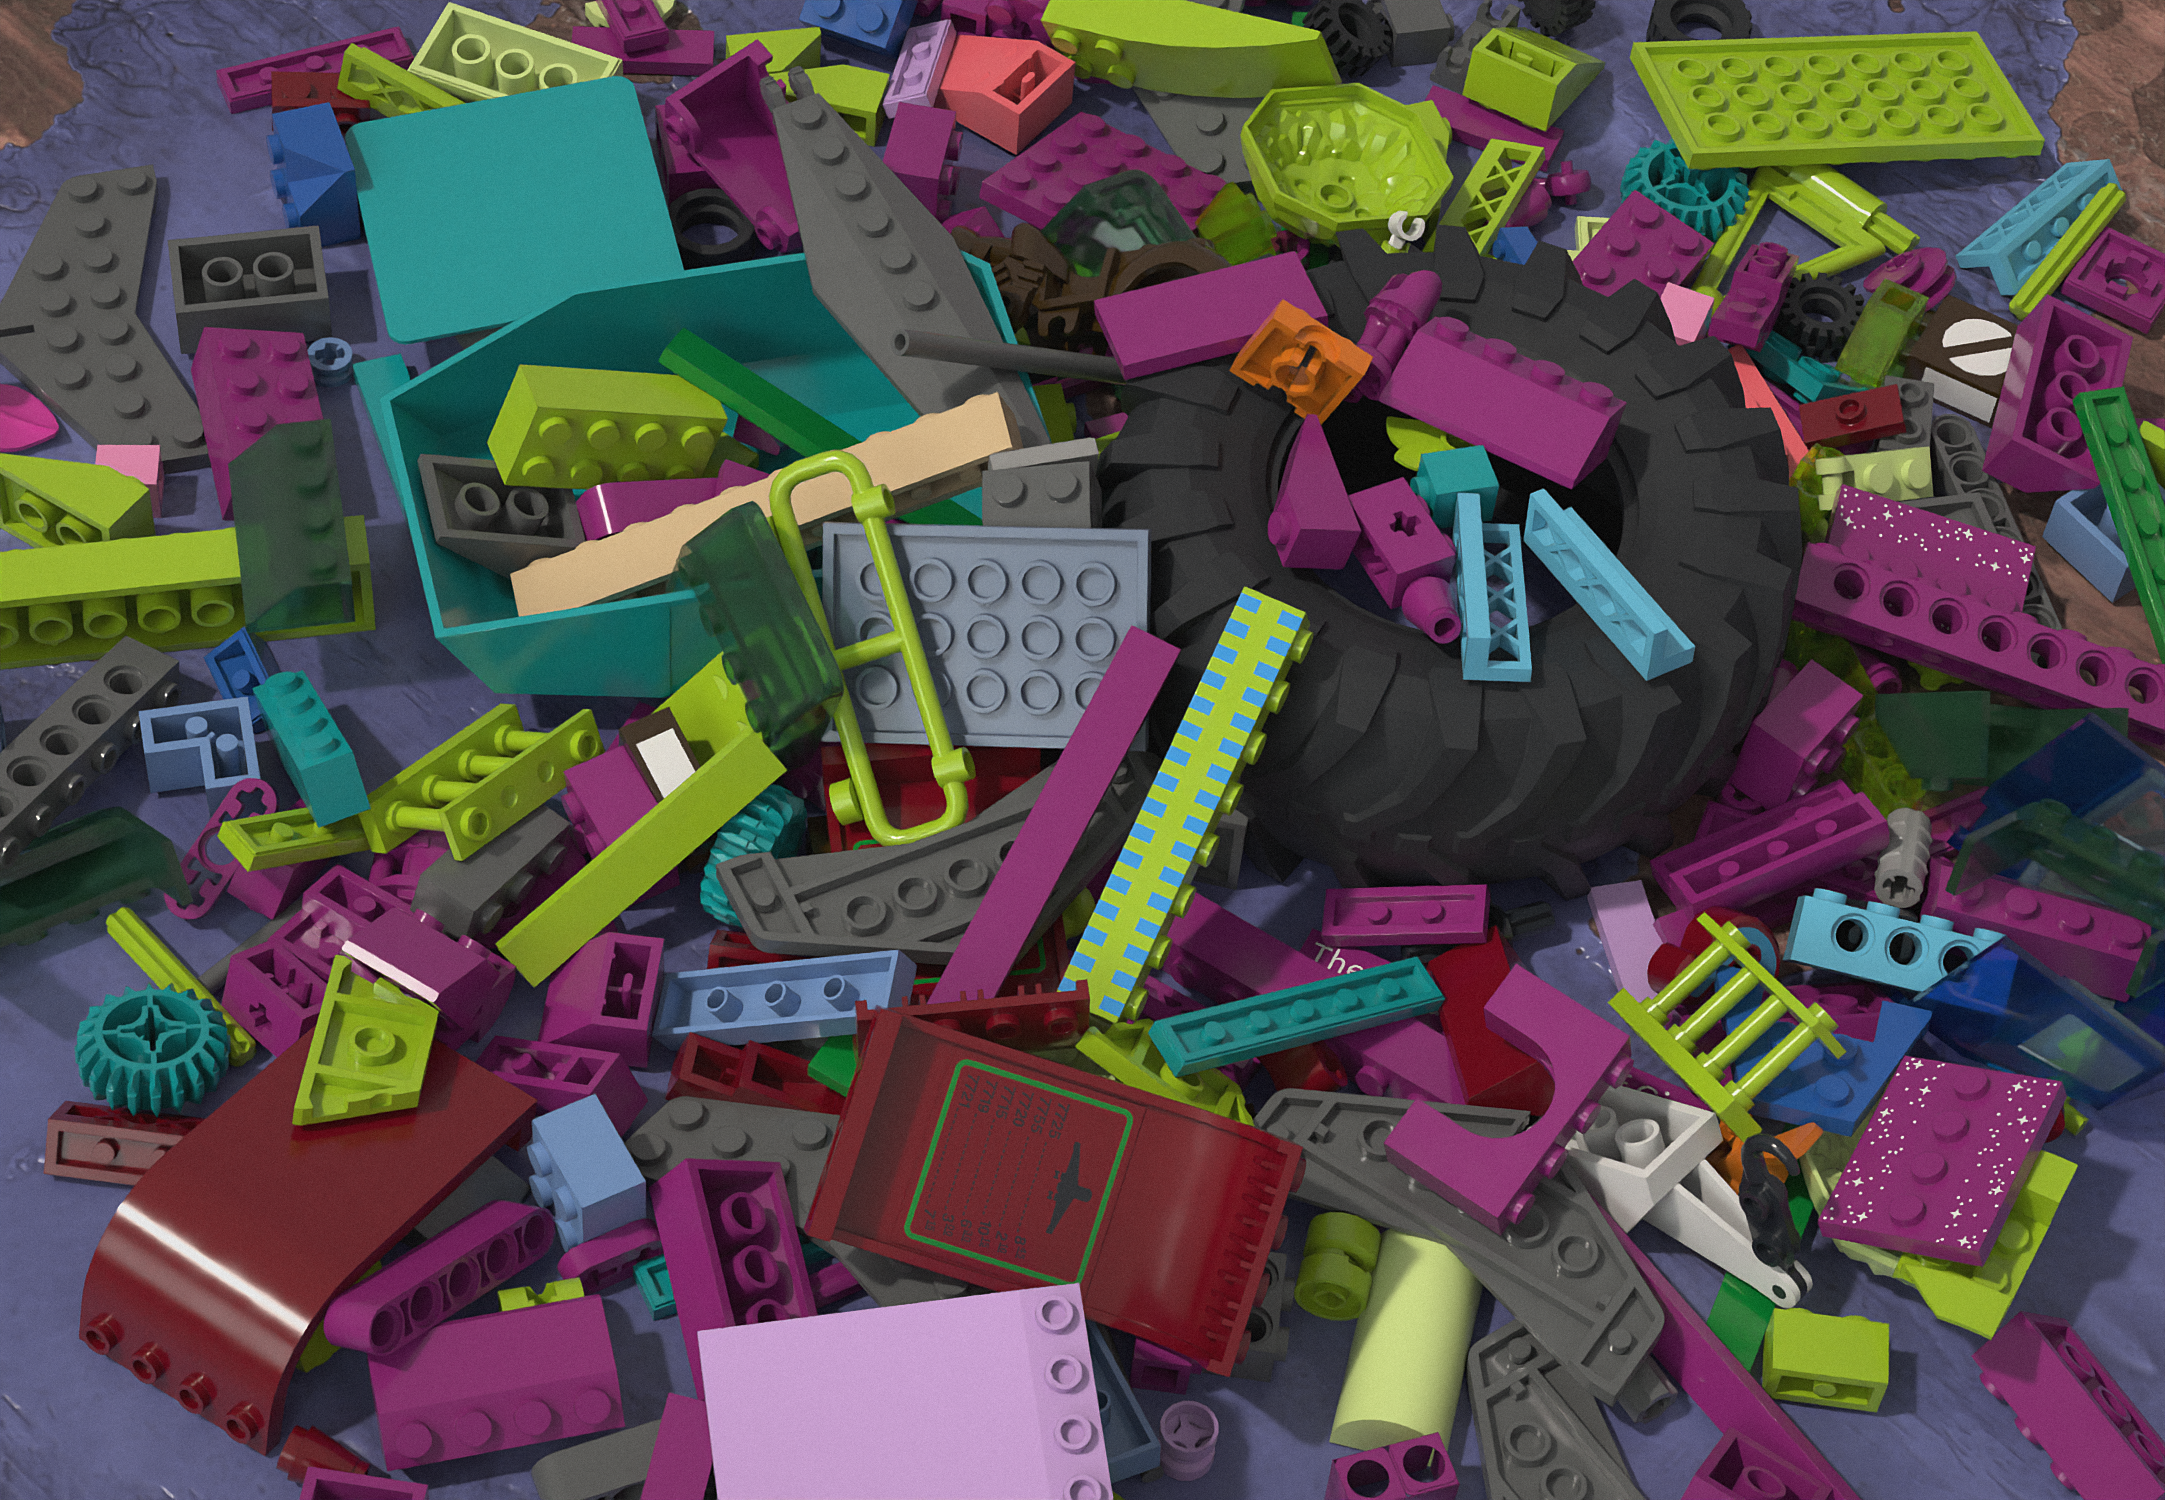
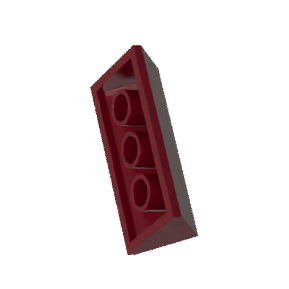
M1495 925L1487 931V943H1462L1429 961L1426 970L1445 997V1001L1438 1009V1013L1465 1105L1531 1111L1530 1115L1544 1116L1550 1107L1555 1092V1084L1549 1072L1536 1059L1486 1028L1483 1008L1515 964L1529 971Z

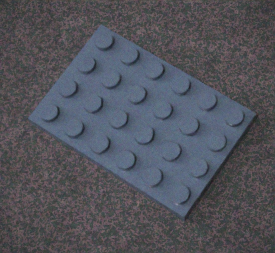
M823 523L822 606L836 650L894 631L870 547L861 523ZM885 523L952 744L960 746L1065 749L1131 625L1150 634L1152 529ZM901 652L842 671L864 743L930 745ZM822 681V741L841 742ZM1149 714L1129 751H1146L1149 749Z

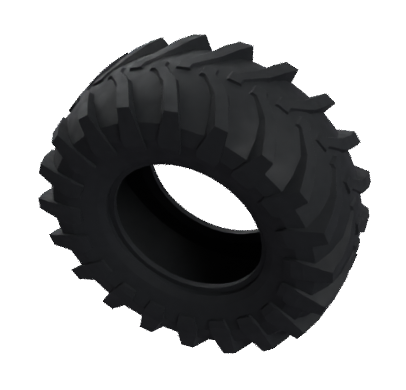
M1437 225L1434 252L1387 254L1363 228L1336 232L1344 260L1307 270L1306 273L1328 315V328L1340 336L1351 340L1355 345L1364 332L1367 323L1364 312L1369 306L1370 300L1382 290L1390 278L1395 274L1404 273L1410 275L1412 272L1428 270L1435 272L1440 277L1442 292L1427 323L1436 316L1439 318L1451 317L1464 322L1469 327V331L1485 339L1496 338L1509 342L1516 347V353L1534 361L1546 360L1553 362L1564 369L1565 375L1583 383L1595 382L1604 385L1613 392L1614 397L1627 402L1606 459L1572 490L1486 451L1499 484L1493 516L1510 524H1519L1520 530L1525 532L1530 494L1541 489H1545L1563 510L1572 507L1695 645L1693 662L1646 681L1580 604L1576 603L1557 616L1528 627L1532 662L1531 682L1463 680L1460 635L1449 643H1438L1422 630L1397 624L1355 605L1326 584L1311 568L1283 567L1275 544H1272L1269 540L1268 522L1274 511L1289 453L1305 419L1295 413L1296 407L1287 402L1286 392L1282 388L1272 386L1268 390L1258 383L1252 386L1230 372L1229 370L1239 353L1236 352L1128 379L1121 393V410L1128 415V418L1116 440H1113L1100 453L1097 463L1096 478L1102 489V528L1152 529L1150 634L1181 649L1180 657L1149 713V749L1145 752L1154 753L1162 760L1165 759L1245 586L1306 612L1310 622L1308 630L1314 633L1311 646L1302 663L1293 661L1284 680L1290 683V689L1278 714L1270 712L1261 732L1267 734V739L1257 762L1254 765L1246 762L1237 782L1244 785L1235 809L1248 817L1243 850L1258 871L1283 883L1302 860L1308 858L1332 867L1342 888L1394 887L1395 883L1428 886L1487 884L1490 902L1492 903L1490 884L1537 876L1565 901L1587 895L1591 888L1582 870L1581 863L1591 861L1621 845L1654 859L1673 845L1675 836L1667 815L1683 805L1693 794L1715 797L1724 789L1735 771L1738 760L1732 753V749L1736 744L1740 743L1751 727L1753 717L1760 714L1767 704L1774 682L1772 674L1775 668L1780 667L1786 646L1802 560L1798 488L1789 486V467L1781 429L1771 408H1746L1744 390L1732 354L1715 336H1711L1681 346L1676 344L1672 324L1659 294L1635 278L1607 297L1583 285L1571 257L1564 248L1539 240L1525 265L1480 256L1466 228L1459 226ZM1267 253L1251 261L1272 257L1273 255ZM1407 344L1405 345V349L1401 355V358L1408 347ZM1310 345L1302 362L1296 369H1299L1301 366L1307 367L1308 361L1316 350L1315 347ZM1365 395L1357 403L1342 401L1321 427L1347 495L1402 477L1410 486L1411 479L1417 477L1418 471L1406 468L1394 460V455L1399 448L1391 442L1388 436L1386 420L1387 417L1419 419L1390 407L1379 400H1371ZM1498 647L1489 653L1488 660L1517 661V658L1501 647Z

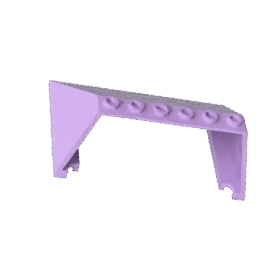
M1079 1283L697 1331L717 1500H1113Z

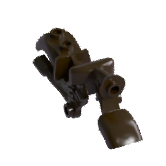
M1022 222L1015 226L1011 238L981 236L978 232L962 225L954 227L950 233L960 250L990 263L1014 334L1023 327L1030 342L1029 346L1077 353L1081 349L1093 348L1092 355L1105 356L1109 344L1096 318L1094 300L1233 266L1229 260L1215 251V244L1211 240L1191 238L1187 241H1174L1159 245L1148 244L1140 247L1139 250L1121 252L1117 247L1108 248L1100 275L1088 278L1077 275L1074 264L1040 230L1031 224Z

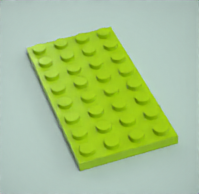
M1977 31L1633 42L1630 60L1688 169L1711 170L1713 168L1731 167L1751 169L1758 166L1782 165L1797 167L1807 164L1843 165L1845 163L1858 162L1887 163L1889 161L1909 160L1928 162L1934 159L1973 160L1985 157L2017 158L2019 156L2040 155L2045 142L2042 134Z

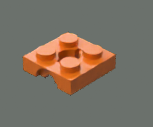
M1282 299L1240 350L1229 371L1252 386L1258 383L1268 390L1272 386L1282 388L1286 392L1287 402L1296 407V414L1304 419L1307 414H1315L1322 425L1365 375L1373 356L1357 347L1351 340L1340 336L1313 319L1304 310L1296 308ZM1310 345L1315 347L1316 350L1307 367L1301 366L1299 369H1296L1302 362Z

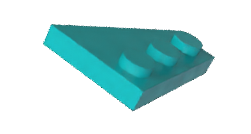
M1771 330L1761 352L1744 348L1751 360L1755 359L1763 365L1760 371L1765 376L1778 383H1788L1796 389L1794 396L1804 404L1870 390L1867 387L1857 388L1843 385L1839 382L1843 373L1829 364H1822L1806 356L1799 358L1802 352L1801 347ZM1728 344L1727 347L1731 348L1735 345Z

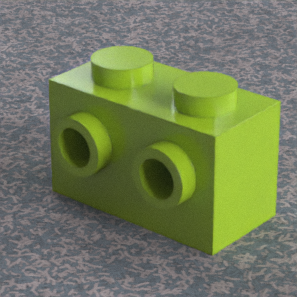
M1774 1308L1763 1341L1762 1388L1773 1399L1877 1413L1889 1380V1324L1873 1322L1865 1317L1856 1315L1837 1317L1814 1314L1804 1308H1789L1786 1310Z

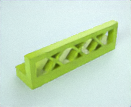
M351 43L344 52L337 89L355 99L369 100L371 108L387 117L465 104V102L365 47L360 48Z
M1491 138L1438 225L1465 227L1480 256L1486 257L1493 247L1494 241L1497 239L1500 228L1505 227L1546 159L1544 147ZM1511 159L1524 161L1525 164L1512 169ZM1488 220V225L1482 227L1483 223ZM1436 229L1423 248V252H1434Z

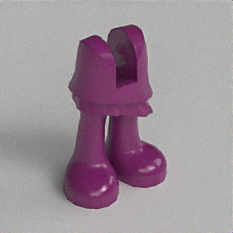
M1421 270L1412 272L1410 275L1404 273L1395 274L1382 290L1370 300L1369 306L1364 312L1367 323L1356 346L1373 356V359L1365 375L1343 401L1357 403L1363 395L1371 400H1379L1385 385L1401 358L1405 345H1409L1417 330L1427 323L1429 316L1439 301L1442 292V281L1435 272Z

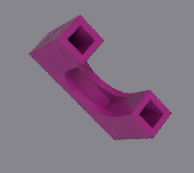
M1515 964L1484 1006L1486 1028L1536 1059L1549 1072L1555 1084V1092L1545 1115L1534 1126L1520 1134L1504 1138H1490L1476 1135L1464 1129L1416 1098L1384 1141L1388 1162L1500 1236L1510 1222L1518 1225L1526 1217L1535 1201V1196L1531 1193L1544 1176L1552 1179L1558 1173L1568 1155V1150L1565 1149L1566 1145L1577 1131L1584 1134L1589 1130L1601 1110V1105L1598 1101L1609 1086L1617 1089L1624 1082L1634 1064V1060L1630 1058L1632 1056L1631 1040L1628 1034L1518 964Z

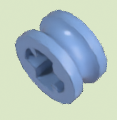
M328 337L315 341L309 347L308 355L316 384L329 388L338 387L347 383L352 378L353 354L347 342L339 338ZM327 360H335L334 365H326Z

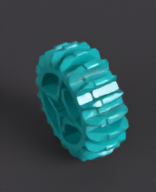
M1672 137L1666 145L1658 140H1654L1651 147H1640L1635 157L1630 158L1629 164L1626 165L1620 185L1621 203L1636 190L1714 243L1713 247L1722 235L1726 226H1734L1737 223L1736 214H1745V202L1749 201L1750 196L1748 195L1747 175L1740 172L1739 167L1713 168L1711 170L1688 169Z
M772 784L723 825L722 829L717 832L714 846L710 849L711 854L704 867L705 876L700 883V899L704 911L714 915L715 919L723 923L742 927L716 877V864L740 855L771 852L774 859L796 857L800 846L803 844L802 835L806 829L807 811L803 799L794 796L792 791Z
M148 982L145 990L134 991L126 986L121 997L106 994L102 1006L89 1007V1014L86 1020L80 1022L77 1031V1045L74 1046L75 1062L78 1064L79 1076L82 1079L83 1086L90 1087L94 1100L107 1099L112 1111L126 1105L133 1117L142 1109L152 1110L155 1116L158 1117L161 1109L171 1107L178 1113H181L186 1101L201 1105L205 1092H217L220 1078L226 1076V1069L229 1066L231 1039L230 1035H227L222 1012L215 1011L211 999L198 1000L194 989L177 993L173 983L169 984L164 990L154 989L150 982ZM155 1047L156 1050L151 1051L150 1048Z

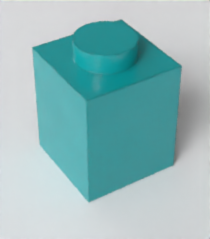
M1478 445L1421 454L1417 477L1411 479L1410 488L1416 496L1420 495L1425 500L1431 519L1437 528L1440 529L1454 526L1457 493L1479 494L1482 522L1492 521L1499 484L1484 446Z

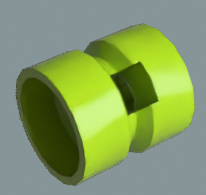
M1328 1212L1313 1218L1310 1221L1303 1251L1305 1259L1301 1261L1293 1295L1297 1304L1305 1311L1320 1318L1337 1321L1358 1318L1361 1312L1366 1309L1373 1279L1370 1273L1375 1269L1381 1243V1235L1378 1229L1369 1221L1343 1212Z

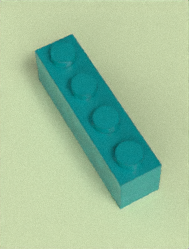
M303 670L295 673L290 671L280 672L269 677L265 684L252 688L269 741L318 828L371 809L353 751Z

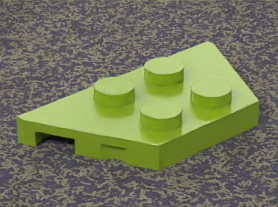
M335 955L294 1106L292 1124L302 1126L418 1107L437 1028L439 1011L417 998L404 995L397 986L381 977L374 984L351 971L352 961L345 956Z
M1150 1019L1135 1020L1133 1024L1125 1022L1114 1023L1105 1034H1102L1095 1026L1089 1027L1075 1045L1078 1050L1126 1085L1177 1100L1255 1127L1251 1115L1245 1109L1244 1104L1246 1102L1240 1086L1218 1069L1212 1068L1175 1078L1148 1034L1154 1023Z

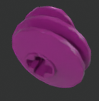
M1925 247L1904 252L1881 264L1867 276L1863 287L1866 292L1875 293L1872 296V304L1875 308L1886 309L1895 307L1891 318L1895 323L1905 322L1930 310L1944 299L1954 287L1957 275L1954 268L1948 265L1949 261L1943 250Z

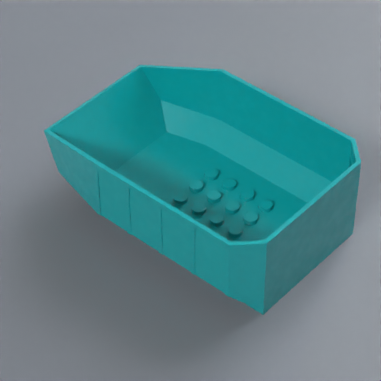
M960 250L1003 343L1017 344L990 263ZM804 253L573 287L379 398L435 638L494 693L668 697L679 690L719 653L765 625L786 632L789 635L807 672L819 670L790 574L519 617L511 580L436 543L417 461L420 454L494 460L487 441L520 364L677 375L661 365L658 360L665 347L683 327L861 442L866 441L869 436L875 433L891 432L915 423L920 417L918 413L814 295ZM1017 371L1050 439L1027 372ZM721 403L728 417L723 432L733 437L738 414ZM742 443L759 454V466L756 470L771 474L795 461L806 458L792 448L776 456ZM982 487L949 498L982 519ZM573 489L575 501L587 490ZM818 546L806 551L821 603H823V546Z

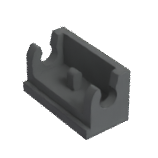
M1484 0L1478 7L1476 21H1473L1453 47L1447 46L1439 54L1437 65L1430 74V80L1462 95L1473 48L1493 28L1517 27L1521 8L1509 4L1501 16L1502 20H1497L1490 13L1492 0Z

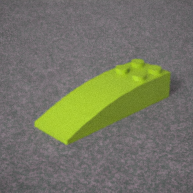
M1050 0L1041 18V22L1056 51L1076 62L1074 76L1082 79H1088L1092 76L1109 80L1112 84L1125 89L1135 86L1147 90L1190 96L1255 98L1265 97L1271 89L1342 83L1321 31L1186 0Z

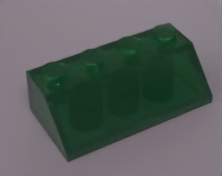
M331 419L277 424L228 464L247 633L355 622L352 579Z

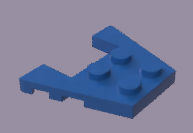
M1721 965L1716 970L1714 980L1715 993L1741 969ZM1759 984L1721 1018L1722 1029L1726 1031L1727 1036L1761 1005L1764 988ZM1883 1000L1874 1042L1851 1038L1844 1034L1832 1033L1835 1039L1847 1051L1837 1059L1823 1044L1816 1040L1752 1099L1755 1105L1748 1111V1114L1800 1126L1814 1122L1823 1131L1852 1137L1884 1093L1887 1082L1897 1070L1903 1057L1910 1056L1911 1049L1919 1039L1922 1040L1928 1032L1932 1011ZM1784 1021L1775 1022L1730 1064L1733 1082L1736 1084L1798 1025Z

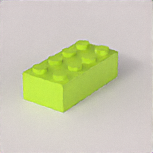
M520 364L487 444L504 485L588 490L597 485L613 482L696 479L702 477L728 417L719 400L678 375Z

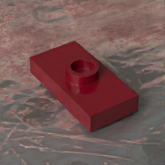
M1897 384L1799 405L1804 443L1810 453L1907 432Z

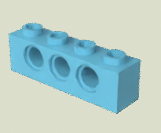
M1815 888L1813 897L1807 895L1798 897L1783 961L1992 1013H2006L2021 950L2020 948L2006 945L2007 935L1980 928H1975L1973 937L1952 932L1954 922L1929 915H1921L1920 923L1900 919V908L1868 901L1866 910L1845 905L1847 895L1820 888ZM1845 920L1857 924L1862 933L1860 945L1852 952L1842 949L1836 940V930ZM1899 933L1911 938L1915 946L1914 957L1906 965L1895 962L1889 951L1891 940ZM1952 947L1961 949L1968 958V968L1964 975L1959 978L1950 976L1943 966L1944 955Z

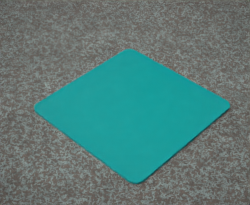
M606 77L362 122L352 126L346 133L347 150L355 168L357 195L389 337L396 343L414 344L503 327L573 287L684 271L634 84L625 77Z

